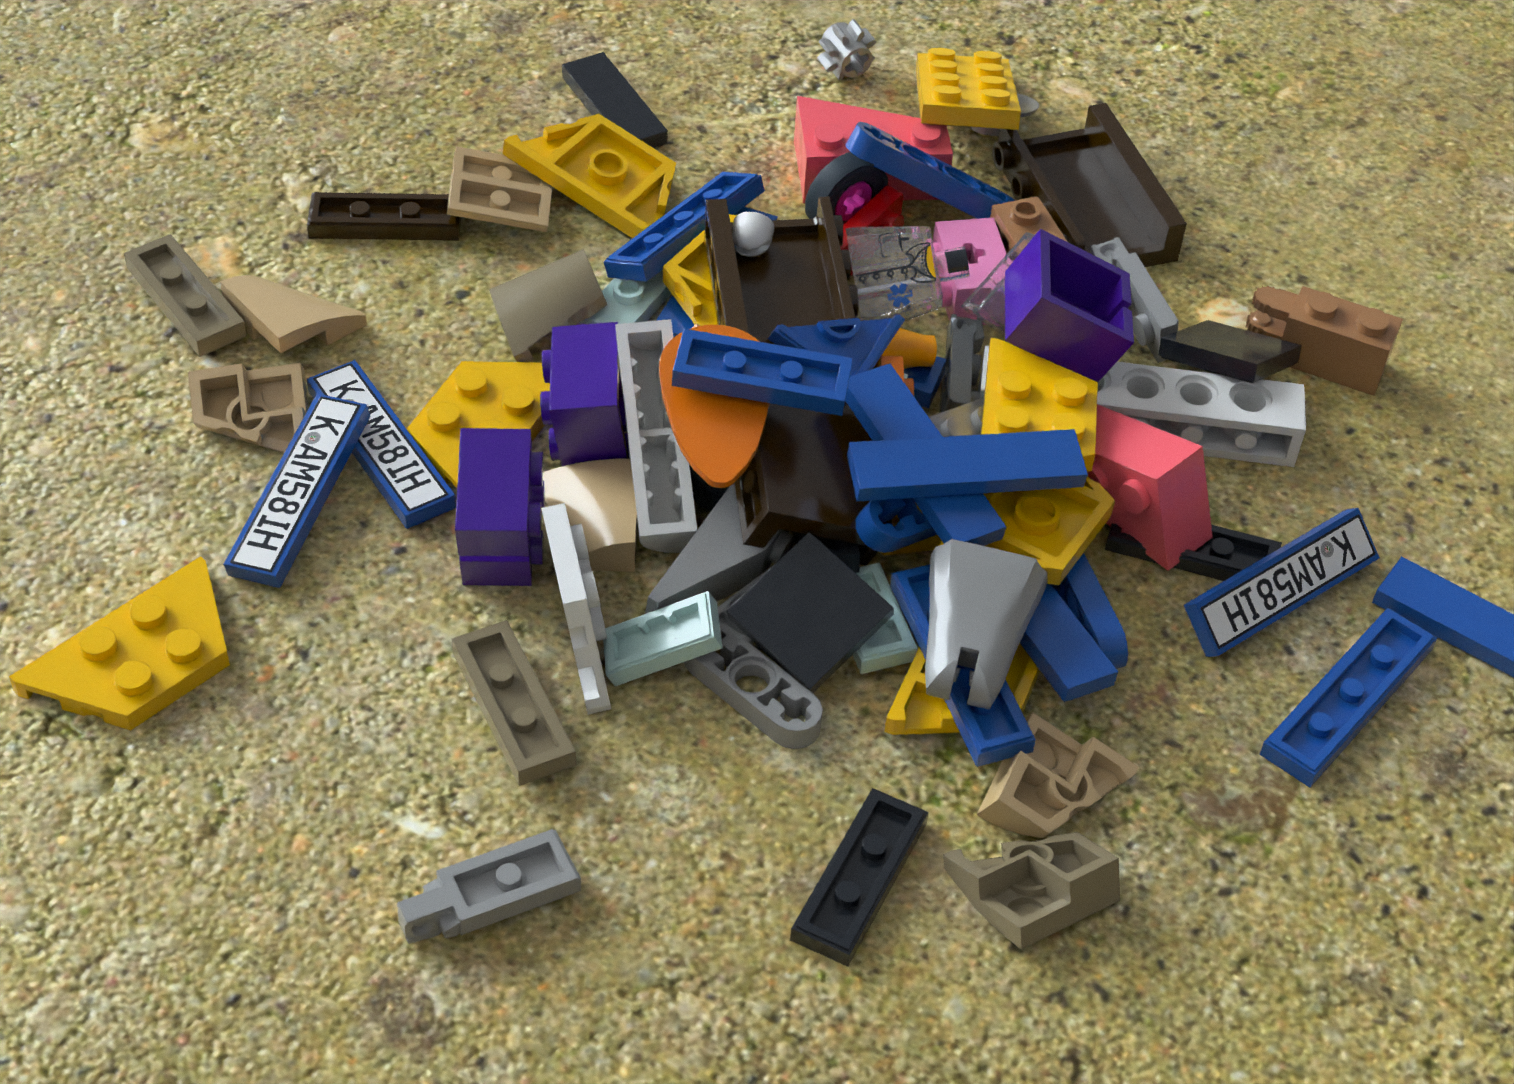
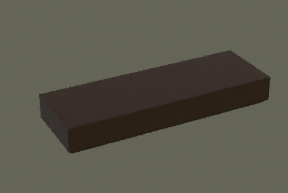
M314 192L311 195L307 231L309 239L459 241L461 217L447 215L449 194Z

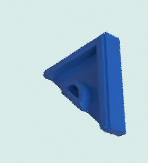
M895 314L893 318L864 321H860L859 318L819 321L816 325L787 327L784 324L777 325L768 339L776 345L853 358L850 375L852 376L873 369L905 321V318L900 314Z

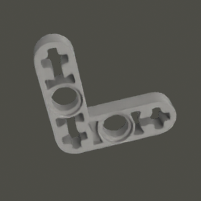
M766 570L718 606L723 647L720 655L713 651L684 663L687 670L774 742L785 748H805L813 744L820 734L823 712L820 700L759 651L761 648L727 618L726 610L768 571ZM752 675L764 679L768 686L760 692L752 693L740 689L736 682L744 676ZM781 696V700H780V703H779V702L777 701V699H778V697ZM786 714L793 719L787 722L784 720V715ZM800 715L805 716V722L801 721L797 717H799Z

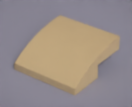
M455 147L447 215L547 232L552 188H550L548 183L505 155Z

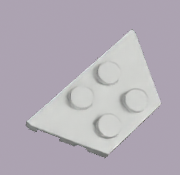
M565 503L544 507L541 509L587 713L589 715L610 710L611 705L596 642L607 639V634L600 608L597 586L590 566L582 524L570 526Z

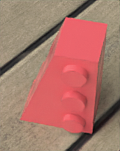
M797 96L794 146L803 203H805L810 185L818 173L833 159L850 152L845 144L858 122H865L952 166L953 151L947 125L921 123V118ZM886 173L888 186L904 193L903 200H939Z
M1097 404L1095 458L1092 471L1087 473L1090 479L1100 483L1115 500L1111 517L1106 524L1111 527L1112 523H1116L1122 528V533L1130 534L1142 543V546L1146 549V554L1169 571L1180 562L1179 557L1182 552L1187 549L1195 551L1213 538L1203 446Z

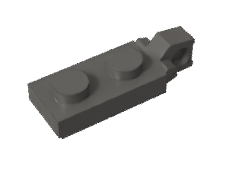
M951 314L947 327L945 355L947 360L945 374L941 381L939 413L979 399V391L971 390V386H975L977 383L981 365V355L976 353L980 352L985 337L982 319L977 318L975 320Z

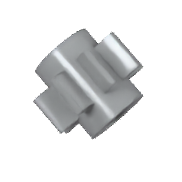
M854 19L849 24L839 22L831 25L824 32L822 39L819 40L825 52L821 53L817 58L826 71H832L838 80H842L845 76L854 78L862 75L869 69L872 61L875 59L869 48L876 43V40L866 28L862 29Z

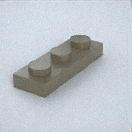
M171 234L124 253L127 269L199 357L247 337L244 320Z
M505 620L451 638L453 655L518 785L521 786L576 766V751L508 621Z

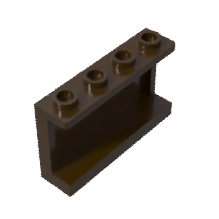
M1107 103L1090 105L1088 107L1084 129L1028 139H1021L1016 130H999L998 142L994 143L992 149L993 160L996 168L999 171H1003L1011 184L1014 198L1019 200L1038 197L1068 243L1091 254L1092 245H1098L1119 237L1129 254L1136 252L1144 267L1178 261L1187 223Z
M829 196L818 198L817 216L813 219L772 220L774 223V233L768 250L762 255L752 258L740 255L734 247L732 235L733 222H730L727 200H706L704 241L718 325L734 327L749 334L768 338L777 325L784 324L787 327L816 325L819 321L849 319L858 316L859 298L857 286L848 285L851 277L850 253L848 249L841 250L840 248L843 245V221L841 215H833Z
M750 334L760 342L774 344L768 338ZM846 401L842 416L770 403L758 450L746 471L734 482L743 545L764 549L776 532L782 529L803 534L810 532L813 536L857 544L860 552V565L866 566L878 553V551L868 547L861 540L856 530L855 520L858 513L869 501L856 500L847 458L849 442L873 440ZM892 520L884 522L883 524H892Z

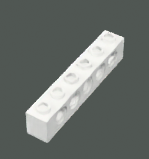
M986 345L979 380V399L984 398L989 352V346ZM1116 362L1098 382V405L1203 446L1204 456L1289 467L1295 466L1306 431L1304 384L1263 379L1255 383H1249L1220 374Z

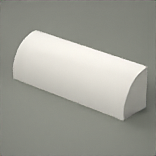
M671 319L615 324L640 543L654 551L681 553L696 533L697 523L689 462L682 454L672 431L662 399L659 378L661 353L668 342L673 339Z

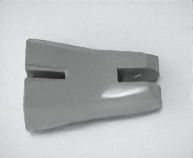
M954 539L935 547L931 554L929 573V632L925 665L927 695L949 700L953 682L957 681L961 668H957V665L975 669V671H970L969 686H971L967 705L984 709L991 708L1000 693L1018 645L1048 583L1047 572L1040 566L1036 558Z

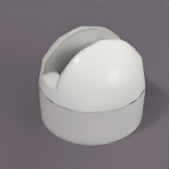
M757 212L738 214L734 218L732 226L735 249L740 255L750 258L758 257L765 253L773 238L774 223L772 220Z

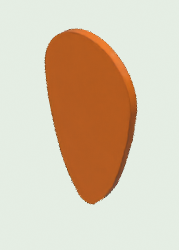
M702 325L690 328V330L760 342L749 333L730 326ZM681 332L668 342L660 356L659 378L662 399L679 448L693 470L710 486L726 488L734 484L746 471L755 456L765 428L770 403L672 386V370L682 336Z

